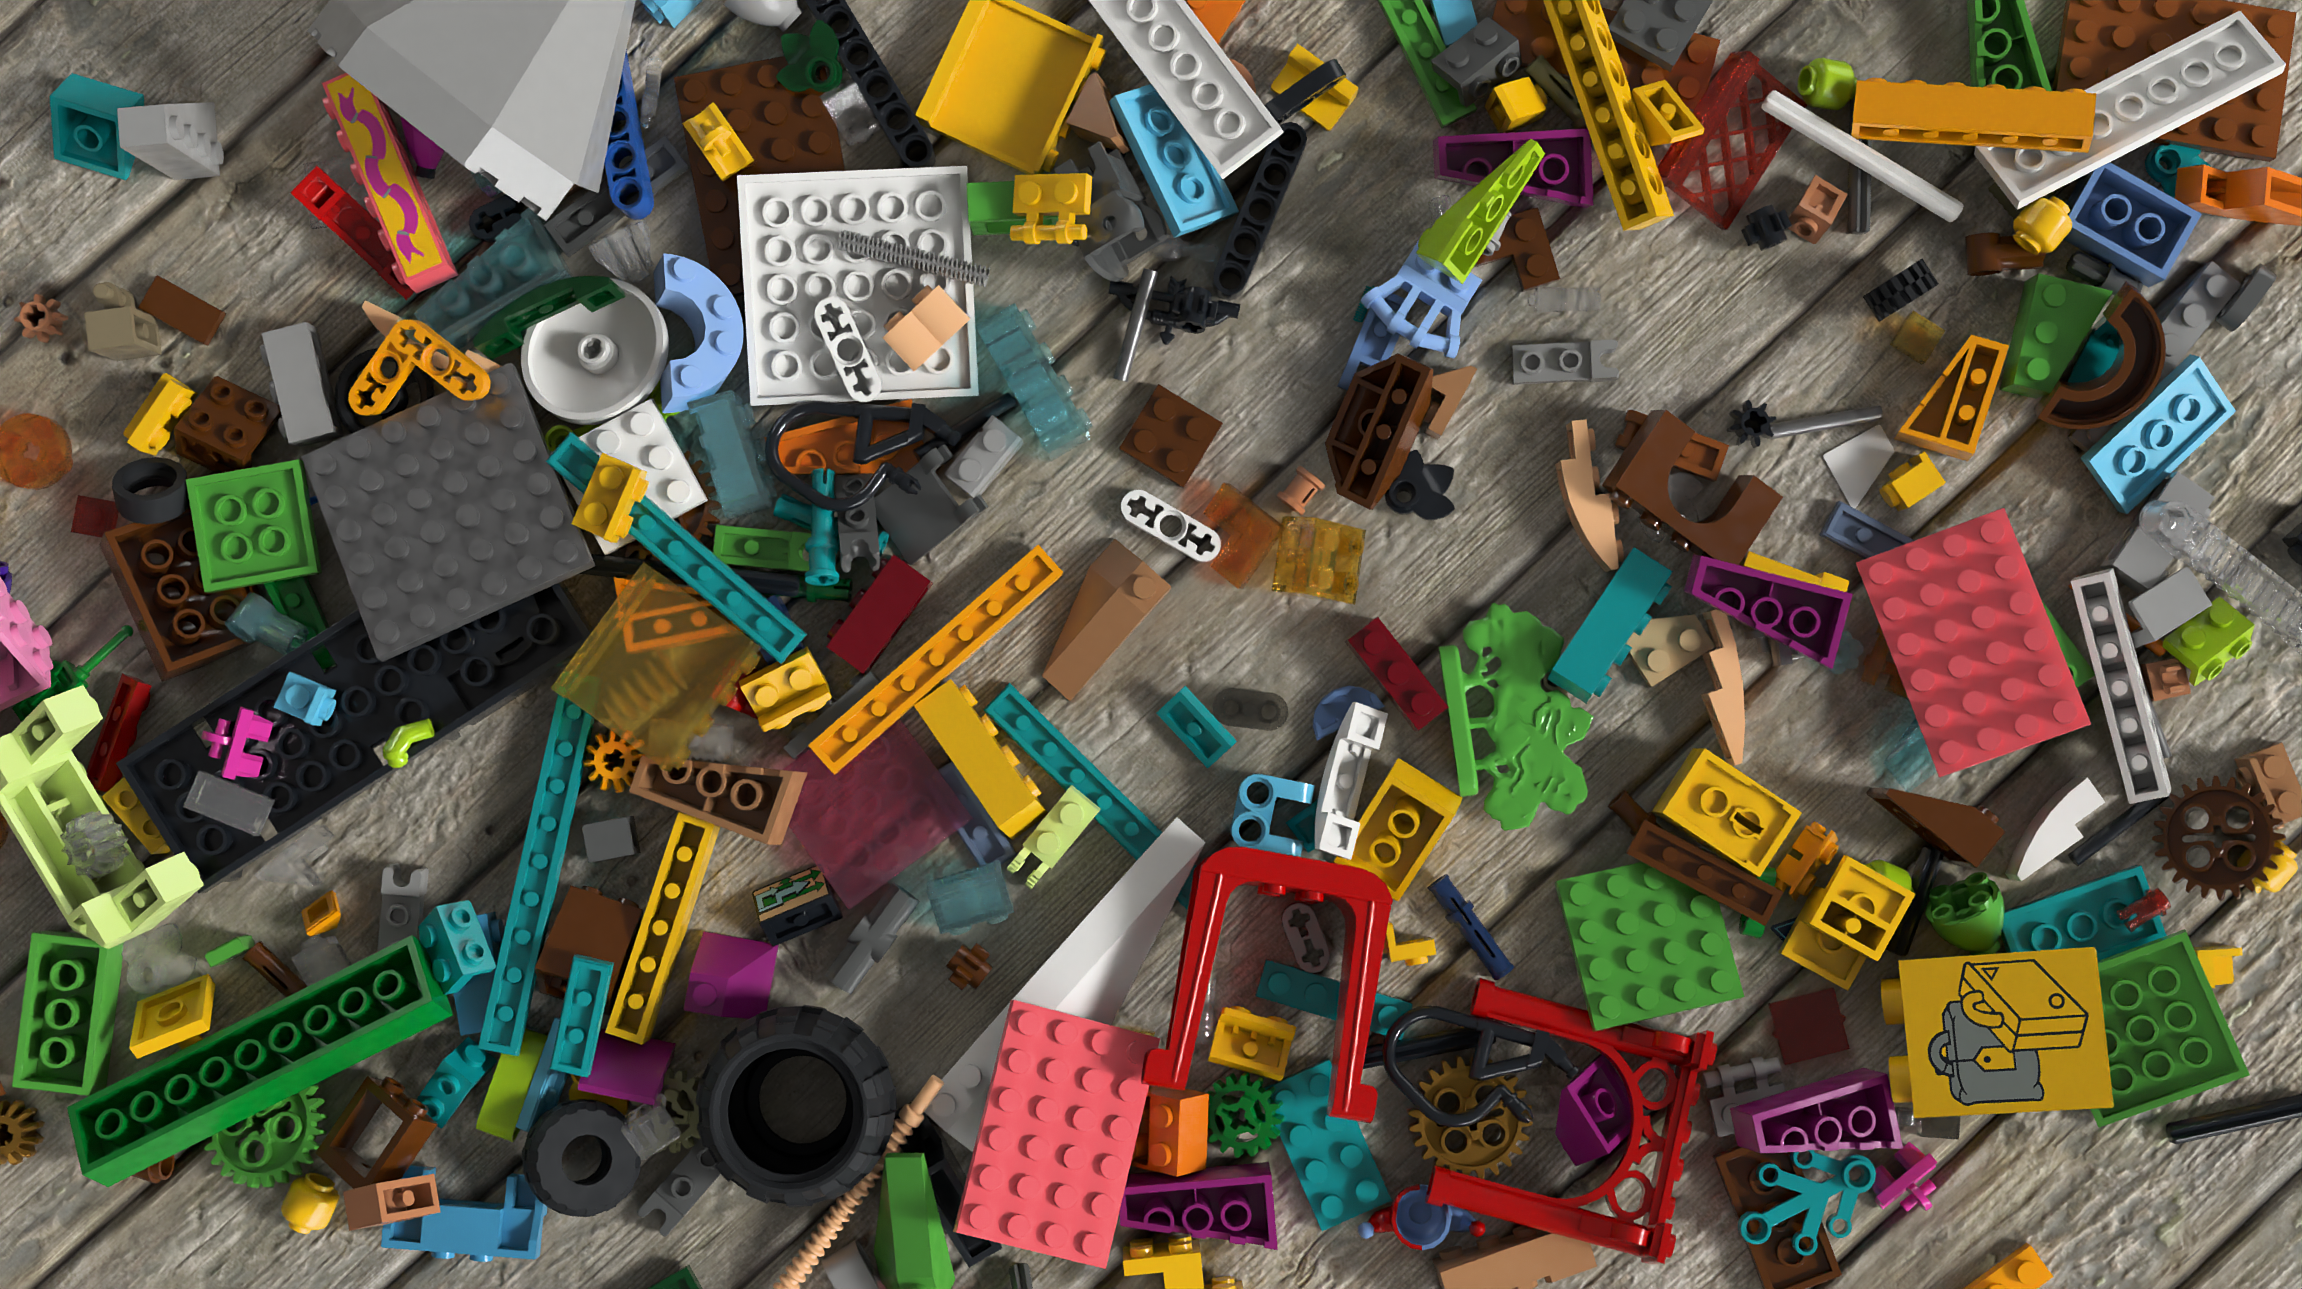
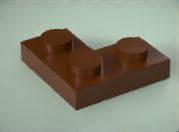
M1538 207L1511 215L1499 239L1500 249L1494 251L1491 256L1482 254L1475 264V267L1511 257L1522 292L1560 280Z

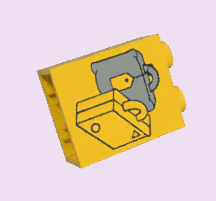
M2095 947L1899 960L1900 978L1881 979V999L1885 1024H1905L1908 1055L1889 1056L1891 1095L1894 1103L1912 1102L1914 1118L2114 1107L2097 951Z

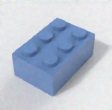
M2109 162L2080 177L2066 202L2070 208L2068 215L2072 221V229L2063 240L2106 264H2114L2116 270L2136 281L2142 282L2143 285L2149 288L2166 279L2202 214Z

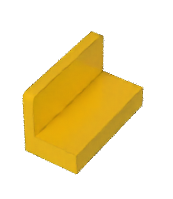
M1297 43L1288 56L1287 64L1271 84V90L1277 95L1281 94L1324 64V62ZM1344 78L1336 86L1301 109L1300 112L1325 130L1331 131L1355 99L1359 88Z

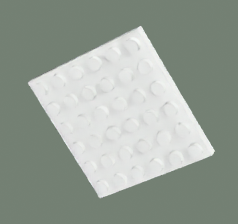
M967 166L737 175L751 406L800 404L808 401H857L848 393L815 320L816 306L821 300L828 297L839 298L848 305L880 375L882 389L874 400L979 396L973 283L970 284L969 281L966 283L964 280L962 282L960 278L955 280V278H947L946 275L943 277L941 274L940 276L937 273L932 274V271L928 273L927 271L924 272L923 269L920 271L918 268L913 269V267L897 265L895 262L890 263V261L885 262V260L869 258L867 255L854 254L853 251L850 253L848 250L846 252L839 250V248L837 249L840 231L843 233L846 230V234L851 231V235L855 232L856 236L860 233V237L864 234L865 239L867 236H869L870 240L874 237V241L879 238V242L883 239L884 244L886 241H888V245L893 242V246L897 243L898 247L902 244V248L906 245L907 250L909 247H911L912 251L916 248V252L921 249V253L925 250V254L929 251L930 255L935 253V257L937 254H939V258L944 255V259L949 256V260L953 257V261L958 259L959 263L960 260H963V264L967 261V265L972 262L971 228L968 222ZM927 285L933 290L940 285L971 319L917 370L913 371L882 338L888 333L883 326L899 311L906 316L916 306L911 300ZM831 304L825 306L827 313L822 315L824 322L831 321L836 329V332H829L832 341L839 334L852 332L850 324L845 328L841 327L838 317L843 314L841 307L834 308ZM847 338L839 343L837 351L840 358L845 361H852L857 358L860 349L855 340ZM864 359L856 366L845 367V371L848 376L855 371L859 381L854 385L855 391H863L868 396L871 394L870 387L875 382L873 378L866 379L860 369L868 367Z

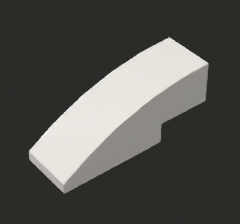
M2074 777L2058 790L2038 811L2024 831L2012 854L2005 873L2009 880L2023 881L2083 838L2075 824L2105 803L2088 777Z

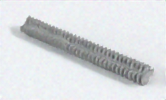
M846 230L843 233L840 231L837 247L839 250L846 252L848 250L850 253L853 251L854 254L867 255L869 258L881 259V261L885 260V262L890 261V263L895 262L897 265L909 266V268L913 267V269L918 268L920 271L923 269L924 272L927 271L928 273L932 271V274L937 273L939 276L941 274L943 277L946 275L947 278L951 277V279L955 278V280L960 278V281L963 282L964 280L966 283L969 281L970 284L974 282V285H983V287L987 285L991 267H988L986 270V266H983L981 269V265H979L977 268L976 263L972 266V262L967 265V261L963 264V260H960L958 263V259L953 261V257L950 260L949 256L944 259V255L939 258V254L935 257V253L930 255L928 251L925 254V250L921 253V249L916 252V248L912 251L911 247H909L907 250L906 245L902 248V244L899 247L897 243L893 246V242L888 245V241H886L884 244L883 239L880 242L879 238L874 241V237L870 240L869 236H867L865 239L864 234L862 237H860V233L856 236L855 232L851 235V231L846 234Z

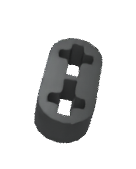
M2257 265L2240 283L2242 285L2219 312L2215 321L2230 332L2235 331L2248 318L2272 286L2277 275L2264 265Z

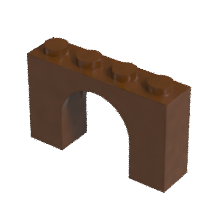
M1666 409L1651 410L1602 486L1611 492L1609 498L1614 503L1625 509L1631 507L1641 514L1639 520L1644 525L1655 531L1661 529L1670 536L1668 541L1677 549L1686 553L1690 550L1696 555L1739 565L1783 496L1755 475H1738L1719 506L1711 515L1697 522L1687 520L1677 512L1670 500L1668 479L1674 463L1695 431Z

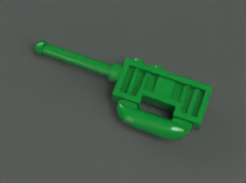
M122 626V630L83 666L78 665L75 667L74 664L66 660L63 662L53 660V669L50 670L51 687L18 702L12 708L22 722L44 699L82 685L86 689L89 685L85 680L90 676L89 672L128 636L131 637L134 630L132 626Z

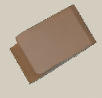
M1470 365L1433 376L1431 394L1442 401L1440 404L1433 401L1423 420L1429 424L1424 432L1425 434L1436 440L1441 437L1477 371L1475 367Z

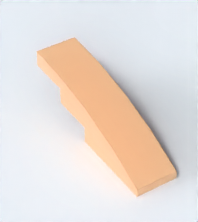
M1715 608L1703 613L1716 649L1702 655L1715 689L1701 694L1725 761L1731 766H1735L1743 761L1745 733L1743 680L1736 642L1728 616Z

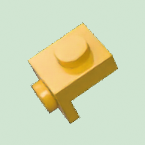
M1388 921L1383 954H1387L1390 962L1405 960L1406 966L1428 963V956L1437 955L1435 942L1431 937L1395 942L1392 922Z

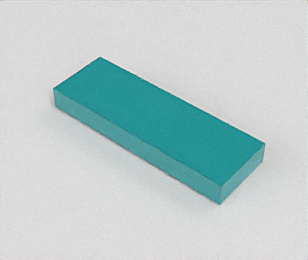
M579 954L573 956L549 1069L586 1078L591 1074L614 966L613 962Z

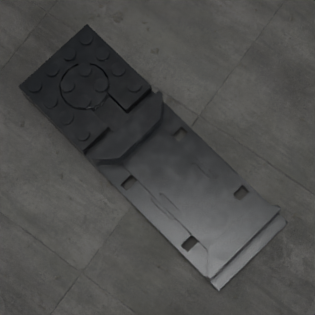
M563 581L383 662L376 657L360 611L357 609L124 757L116 764L174 856L185 852L189 861L197 867L200 879L204 884L197 892L198 894L206 893L222 882L238 880L242 877V871L245 867L399 770L400 768H392L388 764L384 766L374 751L375 748L387 742L393 731L399 726L429 718L434 729V737L417 741L410 745L407 750L408 764L444 740H457L461 737L458 731L467 725L477 724L602 644V641ZM325 645L337 664L327 672L323 671L312 652ZM289 672H294L336 690L333 697L336 700L335 709L327 721L323 720L321 726L308 724L300 718L273 708ZM245 707L254 711L253 714L272 721L273 726L268 742L246 738L243 752L263 757L259 776L241 777L236 775L235 780L221 775L229 746L224 745L220 759L208 756L211 746L206 748L194 727L206 720L212 731L215 732L219 718L229 720L231 722L227 736L232 737L239 708ZM268 817L278 834L265 841L256 824Z

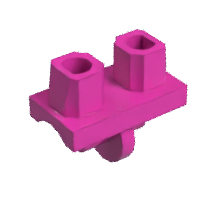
M240 707L232 737L227 736L231 721L225 719H218L215 732L203 730L201 738L212 741L208 756L220 759L224 745L229 746L221 772L222 777L235 780L236 775L241 777L259 776L263 757L245 753L243 749L246 738L268 742L273 726L272 721L253 714L254 711L252 709Z
M1909 1142L1893 1156L1906 1171L1901 1177L1895 1180L1883 1165L1875 1169L1876 1178L1871 1189L1877 1195L1875 1202L1882 1210L1906 1191H1908L1909 1195L1899 1203L1906 1212L1916 1204L1925 1211L1932 1207L1931 1202L1926 1196L1934 1191L1936 1186L1930 1179L1919 1187L1916 1183L1936 1167L1937 1161L1930 1153L1925 1156Z

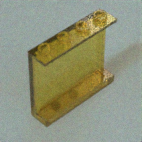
M643 562L552 685L551 689L563 698H567L657 763L661 770L670 772L673 767L678 770L686 762L692 752L688 747L695 737L702 738L711 728L715 721L711 715L720 704L726 706L738 690L734 684L742 673L748 675L756 667L761 658L757 653L762 647L657 570Z

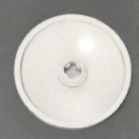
M610 278L624 291L626 297L595 312L589 311L580 303L527 329L521 351V368L524 381L534 399L557 418L579 425L606 423L640 405L658 384L668 358V329L663 315L656 304L639 288L628 282Z

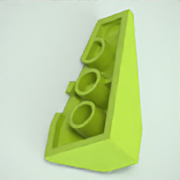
M1533 139L1528 140L1435 221L1432 228L1426 229L1421 235L1416 254L1428 265L1463 284L1543 159L1545 152L1538 142Z

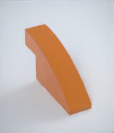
M2204 164L2177 168L2175 199L2198 212L2247 221L2302 226V178L2270 167L2225 172Z

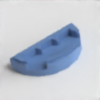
M1345 686L1332 690L1321 699L1314 711L1312 727L1316 741L1339 730L1352 702H1358L1377 710L1385 706L1374 693L1362 687Z

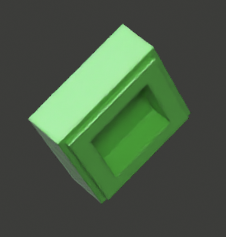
M251 935L238 936L206 952L205 957L210 967L223 965L247 953L255 945V942Z

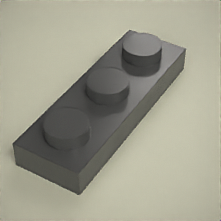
M861 672L844 686L847 692L836 701L832 697L822 708L816 711L819 717L807 726L803 722L787 736L790 742L783 748L793 759L799 760L811 750L808 745L881 682L880 679L872 672H869L866 676Z

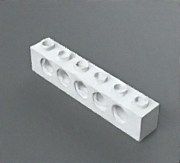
M2114 568L2074 577L2071 580V585L2129 804L2167 797L2172 788Z

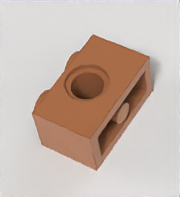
M434 1174L375 1183L343 1192L349 1231L411 1220L441 1212Z

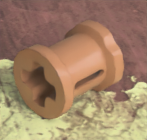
M1298 466L1296 469L1297 475L1283 492L1279 491L1276 497L1302 516L1305 512L1304 507L1318 490L1323 491L1326 486L1308 470Z

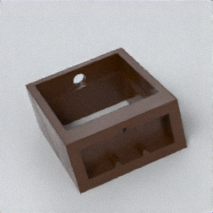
M367 1076L315 1153L353 1189L401 1179L438 1125L426 1114L429 1110L427 1106L414 1098H408L403 1093L405 1087L391 1077L386 1076L382 1080ZM383 1103L403 1122L373 1167H371L352 1147Z

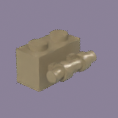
M110 282L96 284L93 288V294L99 303L104 304V310L84 312L85 324L81 327V334L84 344L88 347L89 351L115 361L162 355L157 318L136 309V300L130 291L119 288Z

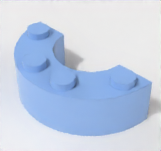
M663 253L653 271L655 304L657 307L671 310L683 318L692 330L695 341L694 353L683 359L670 360L660 378L662 413H675L689 410L702 404L721 387L739 358L743 344V322L739 307L732 293L713 272L688 258Z

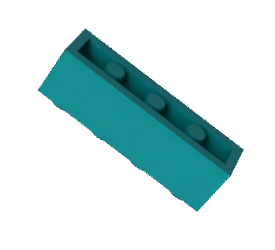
M1633 547L1553 667L1548 680L1586 704L1593 694L1600 698L1612 679L1606 673L1613 663L1620 667L1632 649L1631 646L1626 644L1633 632L1639 636L1642 634L1652 619V616L1647 614V611L1653 602L1661 605L1671 590L1672 586L1666 582L1673 571Z

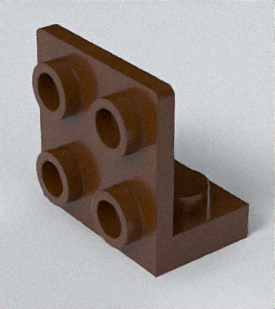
M215 376L174 427L176 453L216 473L252 468L251 453L281 416L280 407L270 400L219 376Z

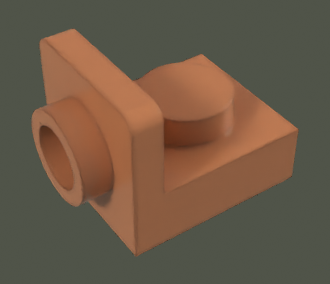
M1815 175L1809 182L1796 208L1789 216L1792 224L1789 230L1812 244H1816L1832 225L1848 194Z

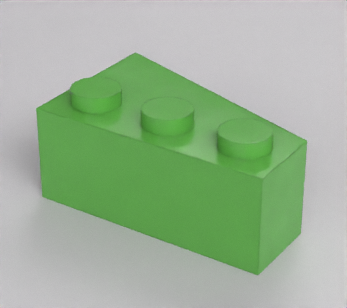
M2040 273L2026 280L2022 290L2000 390L2035 399L2051 393L2113 291Z

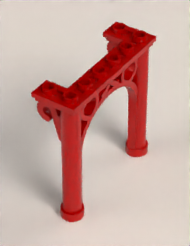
M1479 978L1472 996L1470 1015L1532 1031L1538 1029L1549 1032L1551 1036L1589 1046L1604 1055L1613 1064L1624 1082L1629 1097L1631 1111L1629 1138L1623 1156L1611 1175L1598 1187L1578 1197L1567 1199L1548 1197L1434 1165L1428 1182L1425 1203L1438 1207L1446 1204L1632 1254L1641 1258L1642 1263L1665 1264L1666 1257L1671 1258L1676 1242V1236L1671 1234L1673 1224L1665 1223V1221L1672 1218L1675 1209L1676 1198L1671 1196L1674 1181L1679 1182L1683 1172L1684 1159L1679 1157L1682 1143L1687 1144L1691 1135L1692 1121H1688L1690 1106H1695L1699 1098L1700 1084L1696 1083L1697 1074L1705 1071L1707 1065L1712 1066L1716 1057L1717 1043H1713L1714 1032L1706 1030L1685 1037L1637 1023L1593 1032L1588 1010L1495 986L1494 981ZM1616 1050L1649 1058V1061L1642 1063L1632 1072L1627 1062ZM1668 1064L1676 1066L1675 1073L1674 1070ZM1649 1069L1660 1071L1666 1080L1663 1097L1658 1102L1647 1100L1637 1083ZM1668 1105L1662 1134L1659 1136L1651 1126L1650 1116L1643 1115V1108L1656 1111ZM1643 1136L1648 1143L1640 1145L1641 1137ZM1651 1152H1657L1651 1182L1645 1174L1637 1170L1628 1171L1632 1163L1640 1165L1644 1156ZM1626 1178L1636 1180L1642 1189L1640 1204L1633 1212H1626L1619 1207L1614 1188ZM1605 1196L1607 1206L1615 1217L1578 1207L1592 1203ZM1643 1217L1642 1225L1634 1223V1220Z

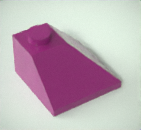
M703 931L690 971L684 1010L720 1017L750 1019L761 1012L767 1011L779 945L773 947L770 942Z
M1600 1054L1561 1090L1555 1135L1576 1167L1609 1154L1630 1133L1631 1111L1626 1087L1610 1061Z

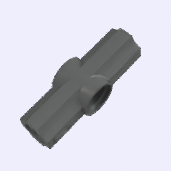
M893 882L871 913H867L847 939L849 943L841 954L837 956L825 976L835 986L851 995L875 962L878 963L898 937L896 933L908 920L920 901L903 887Z

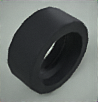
M160 457L142 458L126 464L112 478V491L116 509L123 518L140 524L163 523L178 517L186 511L190 504L186 479H188L186 470L180 463ZM148 487H169L165 491L156 494H134Z

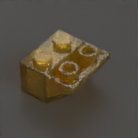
M1282 516L1272 591L1297 597L1355 605L1366 530L1319 518Z

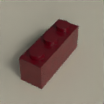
M894 554L890 560L884 557L880 561L879 569L872 572L871 576L875 578L872 585L867 591L863 588L858 591L849 604L853 611L845 622L839 619L827 634V638L831 641L826 647L866 675L934 584Z
M1379 617L1373 619L1345 641L1414 731H1419L1449 708Z

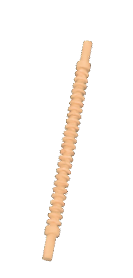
M931 1075L912 1103L905 1104L899 1112L900 1119H894V1128L885 1152L872 1171L857 1183L853 1189L844 1193L843 1197L839 1196L836 1198L837 1206H830L831 1214H824L823 1219L825 1222L817 1224L818 1231L811 1232L812 1240H805L804 1245L806 1248L798 1250L799 1257L795 1256L792 1258L793 1265L786 1266L787 1274L783 1273L779 1276L780 1282L773 1284L774 1289H800L798 1282L806 1281L805 1274L812 1273L811 1265H817L819 1262L817 1256L822 1257L825 1255L823 1248L831 1247L830 1239H836V1231H842L844 1228L842 1222L850 1221L849 1213H856L855 1205H861L863 1202L861 1196H868L869 1191L867 1188L875 1187L874 1179L881 1178L880 1170L884 1169L886 1154L899 1153L901 1150L899 1144L904 1145L907 1143L905 1136L913 1135L912 1127H919L924 1120L923 1112L944 1085V1082L939 1077Z

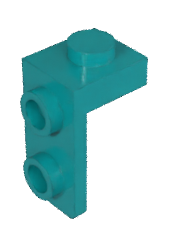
M2105 316L2094 325L2067 379L2068 382H2088L2103 375L2113 365L2119 351V336L2115 327L2107 321Z
M467 1037L443 1059L416 1100L427 1106L429 1110L426 1114L438 1124V1128H443L468 1092L492 1070L497 1060L485 1050L478 1049V1044Z

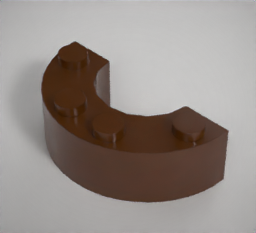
M2125 281L2103 312V315L2115 327L2119 336V351L2113 365L2103 375L2088 382H2068L2059 379L2052 392L2042 396L2035 406L2034 410L2039 419L2068 429L2099 428L2117 422L2131 414L2145 402L2156 387L2164 367L2166 354L2163 328L2152 306L2127 281Z

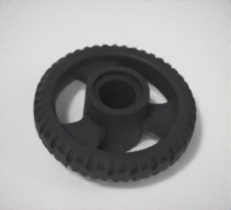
M378 348L364 351L350 360L341 371L338 382H336L334 394L336 410L341 422L351 433L366 427L353 414L348 401L349 392L358 379V373L367 366ZM387 357L383 361H391L396 363L395 372L389 378L391 379L398 372V364L394 358ZM417 365L387 408L378 414L382 416L383 420L406 409L409 400L406 387L412 383H418L420 403L435 397L432 379ZM378 383V385L376 386V388H377V387H386V385H382V384ZM374 390L372 392H363L362 395L366 398L364 405H374L375 401L371 398Z

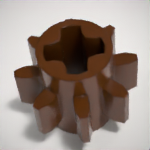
M977 943L972 949L962 944L945 966L953 972L948 980L960 990H963L967 984L976 990L993 968L986 962L990 953Z

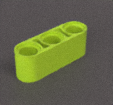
M525 1028L520 1055L514 1056L501 1053L477 1120L476 1129L511 1142L515 1141L520 1132L516 1124L548 1036Z

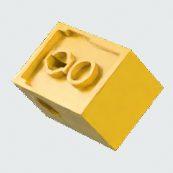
M1693 748L1651 811L1731 865L1755 877L1762 875L1802 814V812L1706 748Z

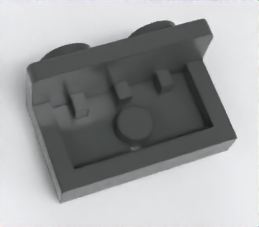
M1488 16L1432 59L1431 63L1433 71L1458 90L1460 103L1468 107L1477 99L1483 98L1491 88L1504 78L1511 76L1521 66L1522 59L1518 39Z

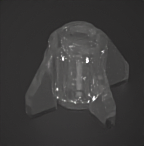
M645 218L635 220L627 224V226L590 241L591 245L588 247L594 259L617 276L619 280L628 279L630 284H634L651 275L648 270L654 265L651 259V233Z

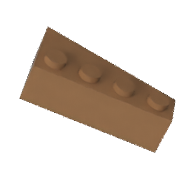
M641 756L629 792L764 844L782 845L807 773Z

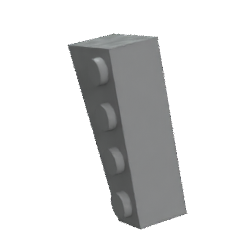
M215 102L117 108L120 148L174 180L220 176L219 165L223 164L224 153L221 143L217 141Z

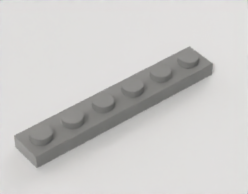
M2213 261L2206 263L2160 321L2165 336L2166 354L2164 367L2157 385L2174 370L2242 285ZM2119 421L2099 428L2073 429L2067 438L2086 453Z

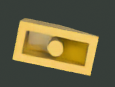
M1525 77L1494 87L1485 104V108L1498 133H1512L1541 119L1547 110L1545 105L1548 102L1541 86L1538 84L1533 85L1530 77Z
M1666 80L1632 90V96L1650 146L1670 144L1703 134L1705 129Z

